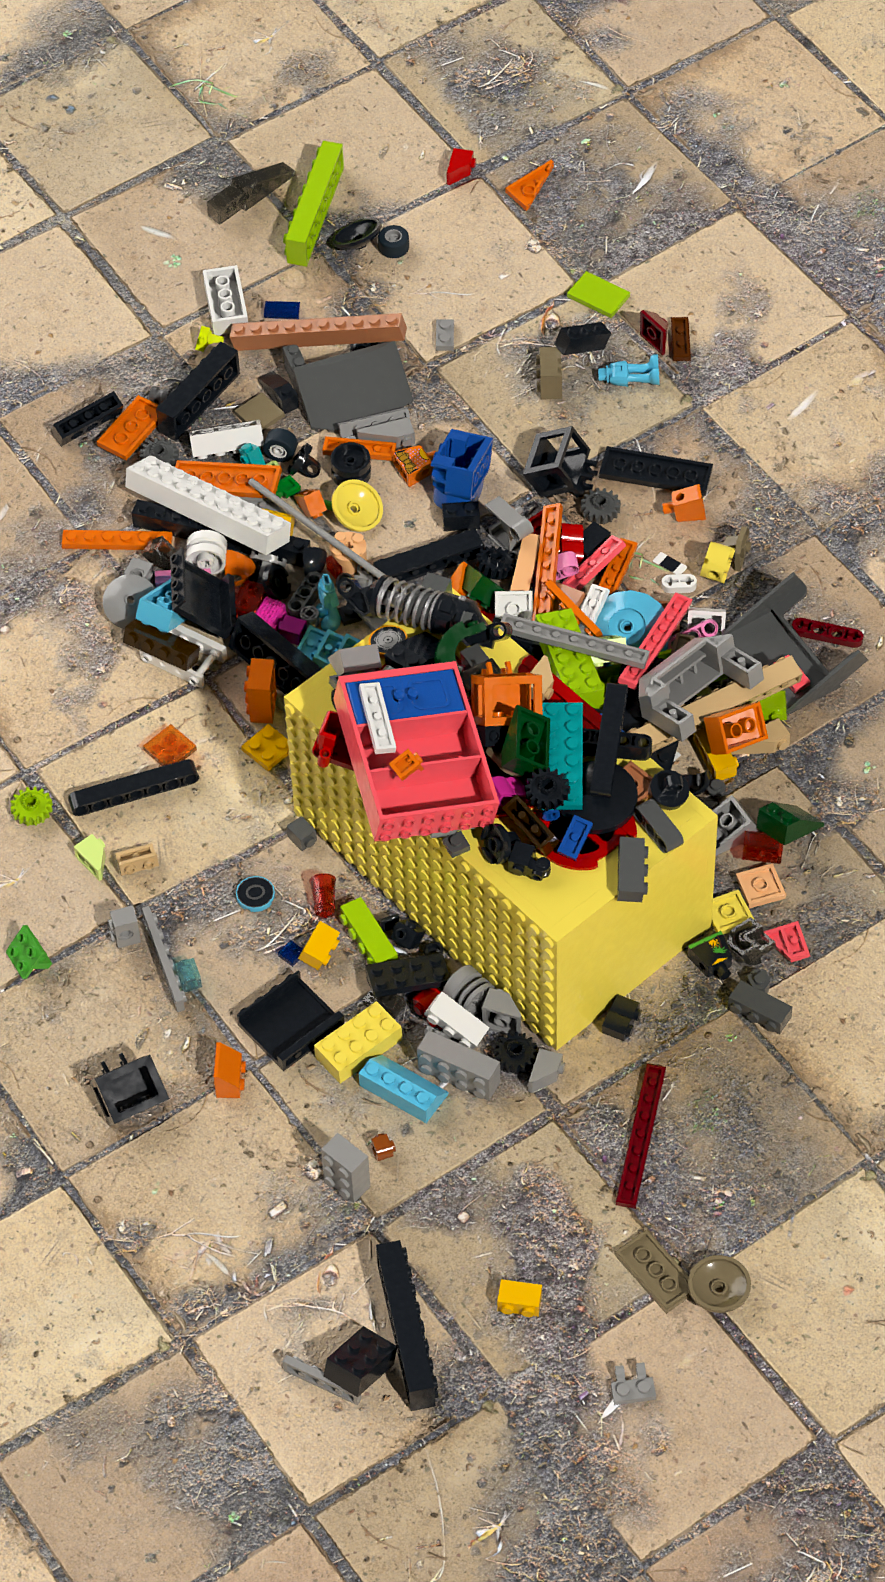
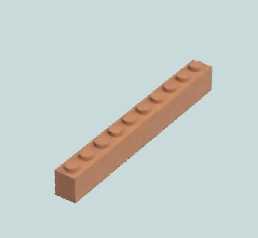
M402 313L232 324L230 339L234 348L238 351L276 349L288 345L309 347L404 341L407 326Z

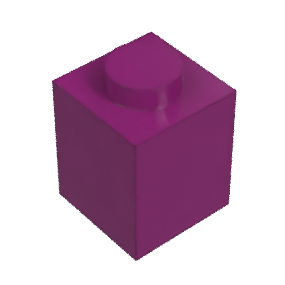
M285 615L283 621L279 622L277 631L290 643L299 646L307 631V622Z

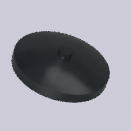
M595 760L583 763V810H559L560 816L568 825H570L574 815L592 822L593 826L589 834H605L615 831L625 825L635 812L634 807L638 803L636 783L623 767L616 764L611 798L590 796Z

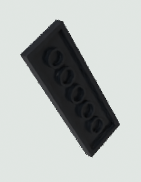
M607 446L599 478L673 491L700 484L702 496H706L713 464Z

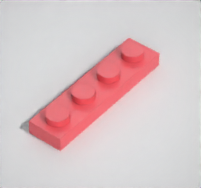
M611 535L579 566V572L568 577L562 584L581 590L626 547L625 542Z

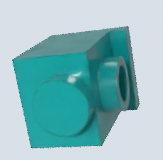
M247 443L239 449L242 464L266 465L258 446Z

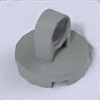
M251 551L250 559L262 563L258 578L262 577L264 569L269 565L280 564L284 568L286 567L287 560L284 558L280 561L278 556L265 555L260 552L256 555V551Z

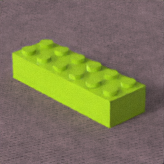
M572 608L535 615L536 622L581 633ZM539 642L543 654L548 657L551 672L591 707L603 705L604 688L591 655Z

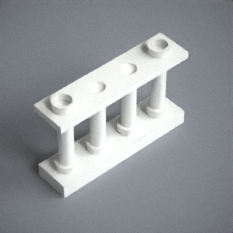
M178 625L169 632L199 645V653L208 655L197 671L192 669L184 671L139 650L140 659L145 663L159 667L189 682L192 686H198L202 689L205 687L203 674L214 660L224 663L227 659L226 646L182 625Z

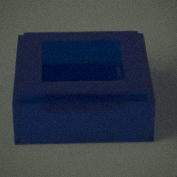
M290 940L278 952V957L293 967L299 961L298 957L303 948Z

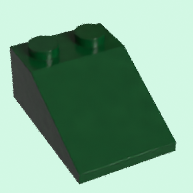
M517 705L515 706L502 747L501 767L526 778H532V772L539 774L540 768L543 772H546L547 767H549L550 718Z
M772 802L759 808L756 828L779 843L787 845L824 827V822L796 805Z

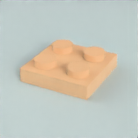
M773 863L736 873V880L749 909L786 899L785 890Z

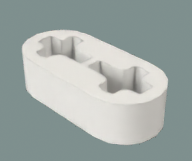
M692 574L666 575L662 578L661 587L666 593H690L695 591L697 579Z

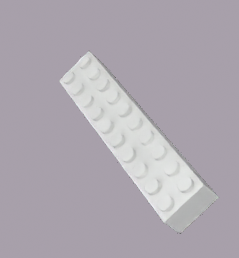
M148 456L126 468V488L262 554L267 555L290 541V522L252 503L244 501L238 496L219 489L211 483H207L196 476L175 468L154 456Z

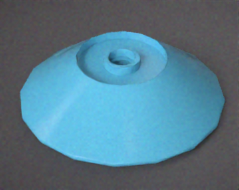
M633 590L615 592L607 597L595 625L601 630L603 636L618 635L626 637V645L639 648L664 611L661 603L645 593ZM625 626L631 627L629 631L624 630ZM670 638L660 652L667 650ZM610 662L603 663L605 667L612 666Z

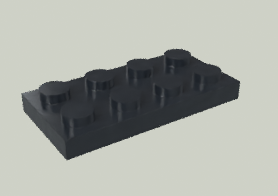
M443 953L365 965L373 998L444 987L450 978Z

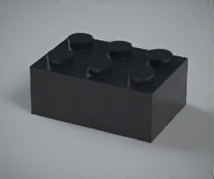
M363 1326L327 1358L323 1377L354 1396L359 1397L394 1365L398 1346Z

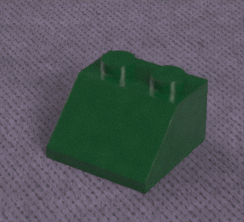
M470 565L466 567L463 589L468 592L466 596L475 601L477 599L480 600V605L488 611L491 608L495 610V591L505 590Z

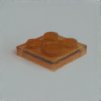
M170 724L144 744L143 750L161 766L185 760L197 750V747Z

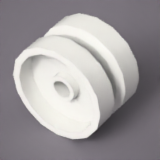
M196 531L189 535L187 539L185 560L201 569L210 568L212 575L217 574L226 566L227 540L223 535L215 531Z

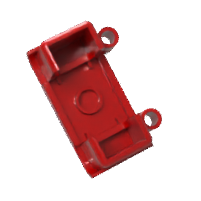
M328 711L313 746L312 753L318 758L317 764L322 768L328 767L329 763L354 771L338 714L334 711Z

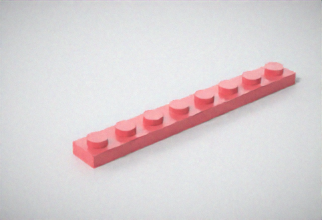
M675 592L639 647L640 649L650 651L645 668L641 669L627 665L618 679L619 684L628 685V688L633 690L637 688L639 679L647 673L691 606L693 599Z

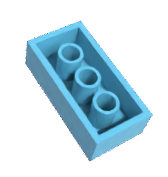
M171 579L140 598L135 618L145 625L158 628L161 632H169L187 620V618L172 611Z

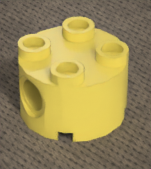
M711 541L700 576L724 584L735 548Z

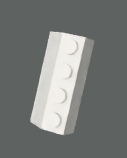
M260 420L189 431L192 454L197 459L208 458L207 455L210 454L223 456L225 452L229 451L240 453L239 449L247 443H252L260 449L264 445Z

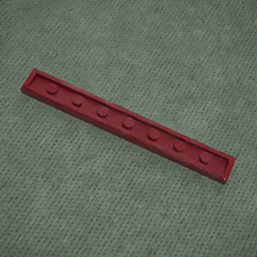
M646 1063L616 1198L617 1206L636 1209L666 1073V1067Z

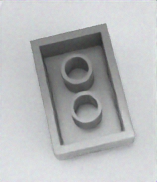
M337 1133L321 1149L324 1182L329 1187L337 1189L344 1199H349L355 1203L371 1187L368 1156Z

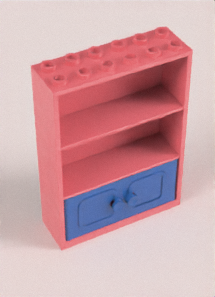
M456 661L338 676L333 700L374 842H385L396 838L407 839L418 835L427 836L439 832L448 833L453 830H468L475 827L484 828L486 825L494 823L499 799ZM380 682L396 744L395 753L375 754L359 693V684ZM409 749L412 754L417 752L424 761L421 763L424 770L420 771L417 769L402 781L389 763Z

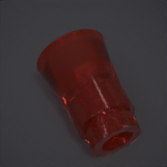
M331 874L314 875L309 879L313 895L315 915L320 919L333 917L335 914L336 877Z

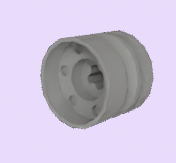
M465 965L449 978L443 992L476 1017L482 1013V1006L489 988L496 989V987L489 983L486 978H482V975L472 965Z

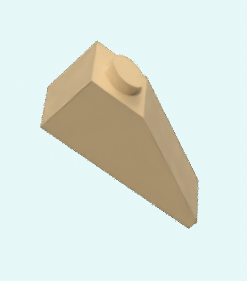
M779 718L765 724L768 739L734 751L731 754H761L784 750L790 745V733Z

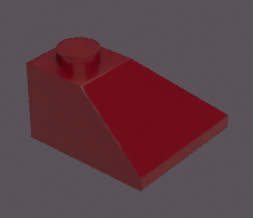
M642 310L640 311V336L663 356L666 351L668 323L657 313Z

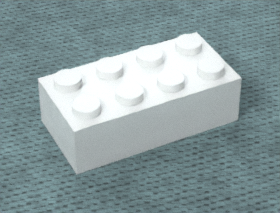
M237 265L203 270L204 287L214 335L230 334L232 324L248 323Z

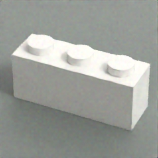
M444 992L436 996L424 1013L430 1023L440 1026L445 1034L449 1037H454L459 1041V1044L470 1049H474L489 1030L486 1024Z

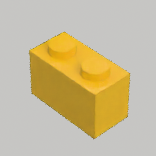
M319 921L298 959L316 970H319L322 964L326 966L331 958V955H329L330 950L334 951L340 942L337 939L340 932Z
M501 1279L497 1311L504 1314L514 1313L522 1314L525 1317H539L542 1285Z

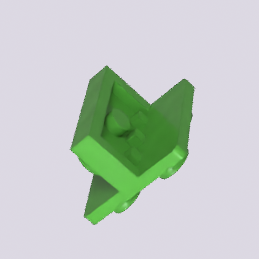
M23 925L7 948L6 953L22 979H27L33 969H49L52 962L28 925Z

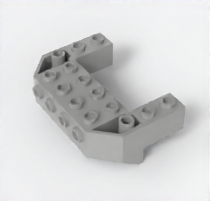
M731 634L693 638L639 679V702L642 717L682 742L696 730L693 714L680 707L722 674L727 675L751 690L764 680L762 663L736 648L733 635Z

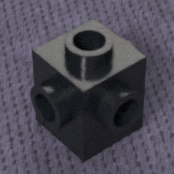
M412 919L401 920L393 926L391 939L395 940L399 947L407 948L408 950L419 947L426 931L417 926L418 923Z

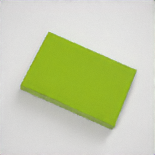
M586 271L567 292V297L612 318L628 300L630 292Z

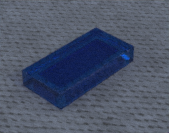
M265 301L264 318L299 319L300 302Z

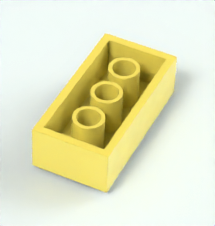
M376 1001L314 1045L315 1058L341 1084L361 1070L369 1059L382 1055L402 1040V1027Z

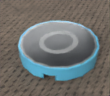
M248 877L242 880L237 887V902L243 909L246 908L251 912L263 911L271 906L275 898L274 886L264 877Z

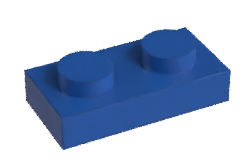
M574 815L557 853L576 861L593 823Z

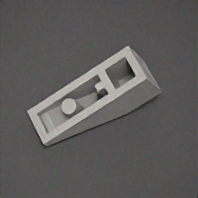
M409 417L357 429V439L394 442L398 449L415 445V432Z

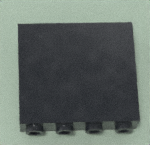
M181 548L170 558L172 611L226 639L232 634L236 623L234 576L228 573L222 579L215 577L186 561L184 558V548Z
M299 970L294 974L288 975L283 982L273 986L268 993L258 997L254 1003L247 1008L241 1009L237 1014L238 1026L282 1071H285L311 1052L316 1043L345 1024L344 1015L340 1011L335 1013L301 979Z

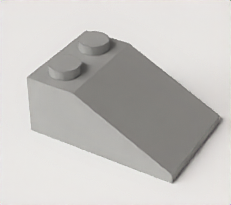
M733 795L712 810L718 815L717 840L720 843V847L716 849V856L746 842L759 831L756 828L757 824Z

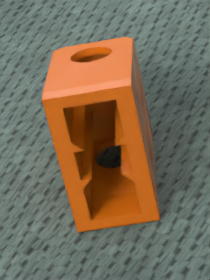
M700 484L673 491L671 493L672 502L662 504L664 514L675 513L676 521L678 522L706 520Z

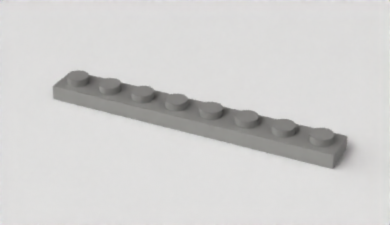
M504 613L501 622H507L512 626V635L641 669L645 668L650 655L648 650ZM501 625L499 628L504 632V627Z

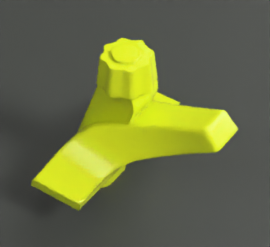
M201 326L195 350L204 352L209 344L224 342V337L212 334L209 327Z

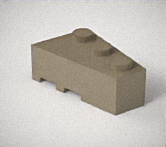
M539 347V355H536V365H540V368H536V378L540 379V382H537V392H540L541 400L562 399L561 352L557 347Z

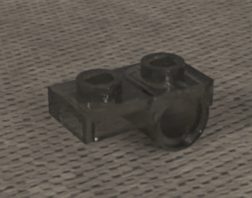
M370 990L362 999L363 1004L367 1007L377 1001L394 1020L406 1007L404 998L397 994L373 998L372 991Z

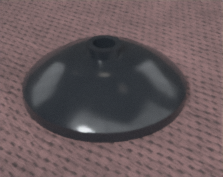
M365 218L344 226L332 237L333 245L340 249L351 250L366 247L380 232L382 227L380 220L377 218Z

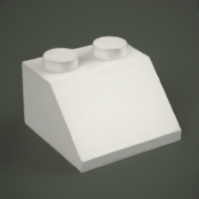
M689 607L687 629L706 619H714L718 623V632L714 636L722 635V632L725 631L726 609ZM707 623L704 627L706 632L709 633L715 630V626L712 623ZM694 631L688 634L695 636V638L699 637L698 634Z

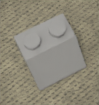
M377 644L339 649L328 657L338 676L376 672L382 667Z
M489 988L482 1006V1022L491 1031L505 1035L510 1033L511 1036L518 1032V1036H522L521 1013L510 994L501 989Z

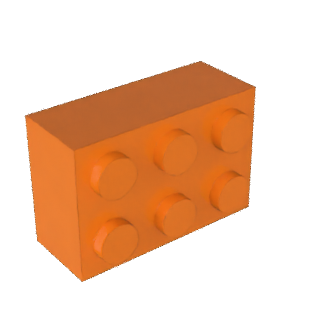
M251 658V664L246 669L248 681L244 683V692H246L245 703H247L246 714L250 715V722L273 724L277 698L274 660Z

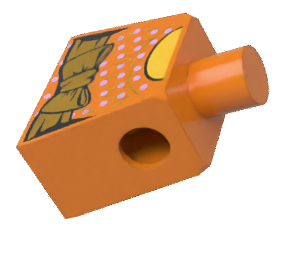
M418 445L393 452V464L408 487L432 474L431 462L436 452L435 450L426 453L422 446Z

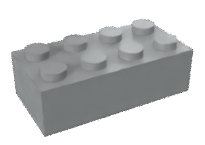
M428 1030L417 1048L418 1070L425 1075H432L438 1078L441 1082L455 1085L462 1091L466 1090L473 1093L480 1099L484 1098L490 1101L500 1084V1061Z

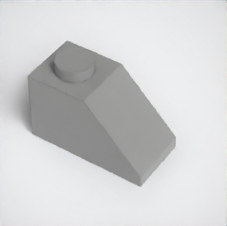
M539 1048L528 1081V1092L533 1093L558 1080L559 1074H563L565 1069L563 1054Z

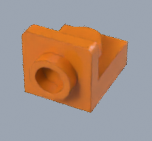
M409 749L389 763L402 781L417 769L420 771L424 770L421 765L424 761L417 752L412 754Z

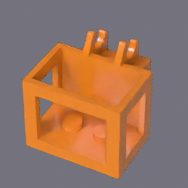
M510 661L505 662L506 669L501 668L500 674H493L491 662H486L487 669H482L480 675H471V709L475 724L481 726L510 725L515 706L520 705L531 710V684H533V711L543 715L542 675L512 673Z

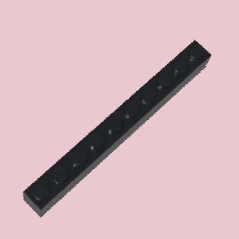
M137 499L131 512L133 527L149 531L172 532L174 537L188 539L189 535L196 531H215L164 505ZM223 535L227 540V549L249 555H251V551H256ZM290 536L288 543L269 554L278 556L280 561H282V558L286 559L287 564L304 567L303 549L311 547L310 540Z

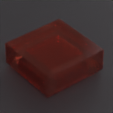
M332 555L326 558L327 570L337 579L343 573L342 566Z

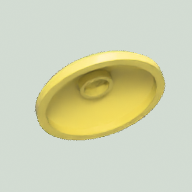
M355 479L347 480L341 483L333 492V512L338 521L346 528L357 532H365L373 529L380 522L383 515L382 500L377 491L368 483Z

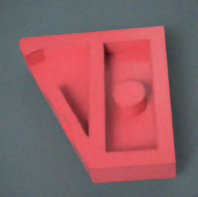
M798 921L762 932L763 938L791 963L810 957Z

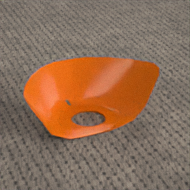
M227 550L225 576L228 573L241 576L242 580L234 581L235 587L247 583L255 572V563L246 555L233 550Z

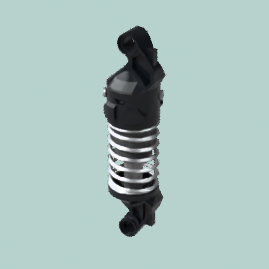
M388 575L381 576L365 588H362L354 578H341L337 582V591L347 600L346 607L356 609L358 613L365 617L382 618L386 616L388 621L394 618L396 623L403 620L406 626L412 622L414 628L420 626L423 631L428 628L431 633L443 636L447 630L463 621L465 628H468V623L478 620L479 623L484 622L487 629L484 632L464 638L460 642H463L466 646H473L478 643L479 646L490 649L494 648L495 642L509 639L513 633L512 626L507 622H494L488 625L482 616L478 603L463 595L458 596L441 592L440 590L434 592L432 588L425 589L422 585L408 584L405 580L399 582L397 578ZM347 582H350L351 589L349 591L346 590ZM401 584H404L406 587L401 592ZM392 607L394 608V611L392 615L389 617V610ZM398 609H399V610H402V615H401V617L399 618V620H398ZM501 625L504 627V633L502 636H500L498 633V629Z

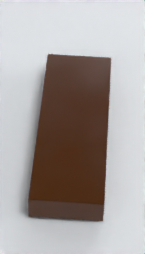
M671 317L673 361H691L688 317Z

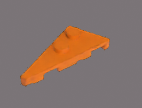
M554 161L546 162L507 186L505 193L524 210H529L554 168Z

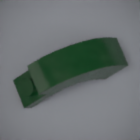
M476 620L468 623V628H465L463 621L453 625L438 642L434 658L435 664L456 661L455 651L458 643L464 638L484 632L487 629L485 623H479Z

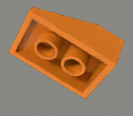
M760 701L717 712L703 718L712 755L729 754L768 739Z

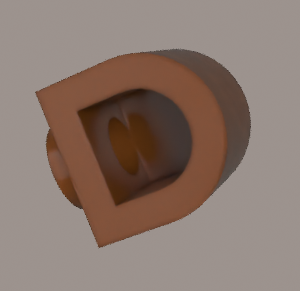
M381 1133L371 1138V1149L377 1161L393 1157V1152H396L393 1140H389L387 1134Z

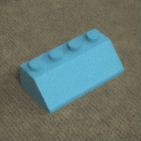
M383 1055L369 1059L359 1072V1086L424 1123L429 1121L449 1094L446 1090Z

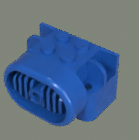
M451 429L444 442L440 443L438 452L434 453L431 466L434 467L431 476L433 479L432 485L434 486L433 500L439 508L442 509V503L478 501L483 489L484 479L488 474L491 464L492 437Z

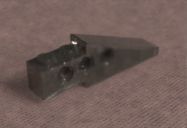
M281 162L232 178L231 185L207 201L208 216L221 225L241 209L247 211L295 176V170Z

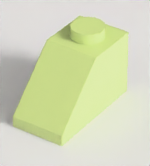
M91 834L74 846L75 857L100 881L103 879L106 858L105 844L100 838L97 839Z

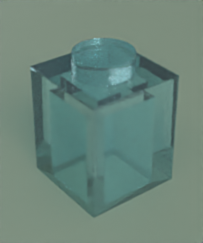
M194 958L184 959L175 963L176 975L178 974L181 989L184 992L202 987L201 976Z

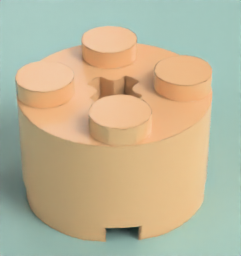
M337 532L334 535V538L367 561L366 542L362 534ZM330 544L331 565L336 568V571L348 574L356 573L359 564Z

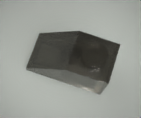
M163 536L150 540L141 554L150 563H153V566L164 570H171L170 558L177 550Z

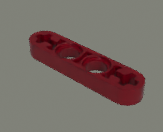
M796 618L792 622L793 629L800 637L851 648H858L863 644L864 634L858 629L806 618ZM816 628H820L823 630V632L818 634L815 633L813 630ZM839 632L842 636L834 637L832 633Z

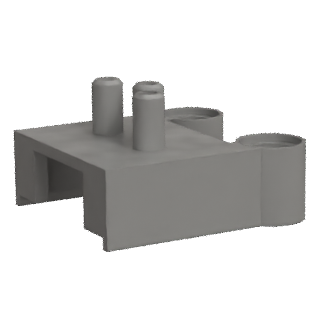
M498 496L485 504L488 512H492L499 518V522L489 527L487 537L498 547H502L503 551L508 550V554H514L513 558H516L517 563L522 539L533 533L534 529L531 522L525 516L520 515L523 512L521 506L514 509Z

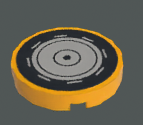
M383 626L371 633L369 645L377 644L380 658L385 659L384 654L397 642L407 639L408 636L398 626Z

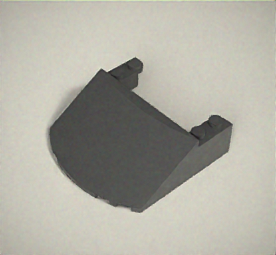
M395 341L377 342L378 344L308 364L305 363L297 345L283 347L284 367L294 390L298 394L299 402L311 430L326 429L328 432L334 433V430H339L338 423L404 408L413 402Z
M794 572L722 632V635H733L734 646L760 661L762 667L772 665L781 657L792 655L799 668L811 682L810 686L795 694L789 687L784 689L786 691L788 715L840 688V684L868 661L865 655L857 650L829 672L783 617L785 613L804 599L807 594V586Z

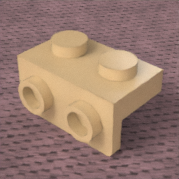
M152 843L115 853L121 876L131 875L138 871L149 870L159 866L157 853Z

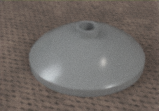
M134 574L122 575L114 579L107 586L103 595V608L107 618L117 627L125 629L136 618L140 598L154 590V586L144 577ZM133 597L134 602L128 603L127 599Z

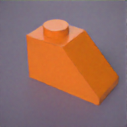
M307 489L293 495L295 501L307 517L318 518L323 515L322 512L327 510L320 490Z

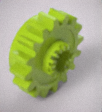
M35 786L33 790L26 787L25 792L20 789V795H13L14 800L10 801L11 814H13L14 820H19V824L37 826V824L44 823L46 818H50L49 813L53 812L52 799L49 793L44 794V789L37 791Z

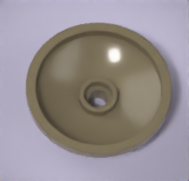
M714 1255L700 1260L692 1268L688 1279V1289L692 1299L703 1309L715 1313H726L739 1308L745 1303L750 1294L751 1279L747 1269L736 1259L724 1255Z

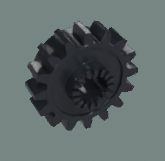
M486 546L484 550L480 549L479 553H477L475 565L478 567V571L487 578L500 580L507 578L508 575L511 576L515 571L516 558H513L514 554H508V550L503 551L502 547L496 549L492 546L489 549Z
M547 767L546 772H543L540 768L539 774L532 772V778H527V785H525L526 799H530V804L537 806V809L541 808L545 809V811L550 809L556 810L558 806L564 805V800L568 801V794H570L569 779H565L564 773L558 775V769L550 772V768Z
M515 1032L514 1036L507 1033V1038L501 1036L500 1042H496V1049H494L495 1059L500 1061V1069L504 1068L506 1073L512 1072L514 1074L525 1073L527 1069L531 1070L532 1063H535L538 1054L537 1043H533V1038L529 1037L526 1039V1033L518 1036V1032Z

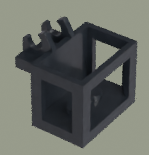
M569 426L536 434L522 475L541 498L567 492H573L578 498L583 497L584 491L593 489V484L585 482L586 480L592 481L593 476H597L598 471H593L590 466L597 467V461L588 460L591 449L574 427ZM563 436L557 451L548 439ZM572 438L578 447L567 449Z
M120 1053L121 1066L112 1071H109L104 1061L100 1062L103 1068L101 1070L103 1075L91 1079L89 1082L108 1125L116 1124L170 1099L151 1055L143 1056L128 1063L123 1053Z

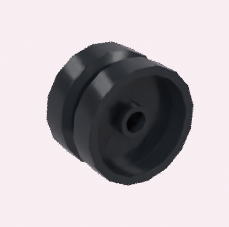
M348 442L337 446L331 454V472L333 480L338 486L344 481L352 479L361 480L366 483L371 477V457L368 449L359 443Z

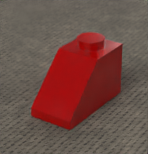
M453 148L447 169V185H451L471 175L472 168L476 167L474 151Z

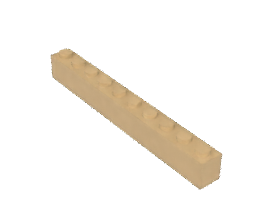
M792 655L787 658L781 657L774 664L762 667L764 680L751 690L733 680L722 689L716 688L705 697L700 696L688 705L683 704L680 707L693 714L695 730L699 731L705 728L704 717L759 702L799 683L803 673ZM649 721L638 729L632 728L628 731V733L650 736L652 738V753L678 741L677 738Z

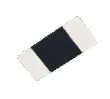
M662 552L653 560V562L674 574H682L687 569L686 565Z

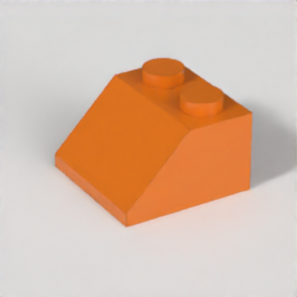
M216 1042L214 1066L216 1098H240L241 1091L245 1090V1079L242 1078V1073H246V1061H243L242 1053L221 1042Z

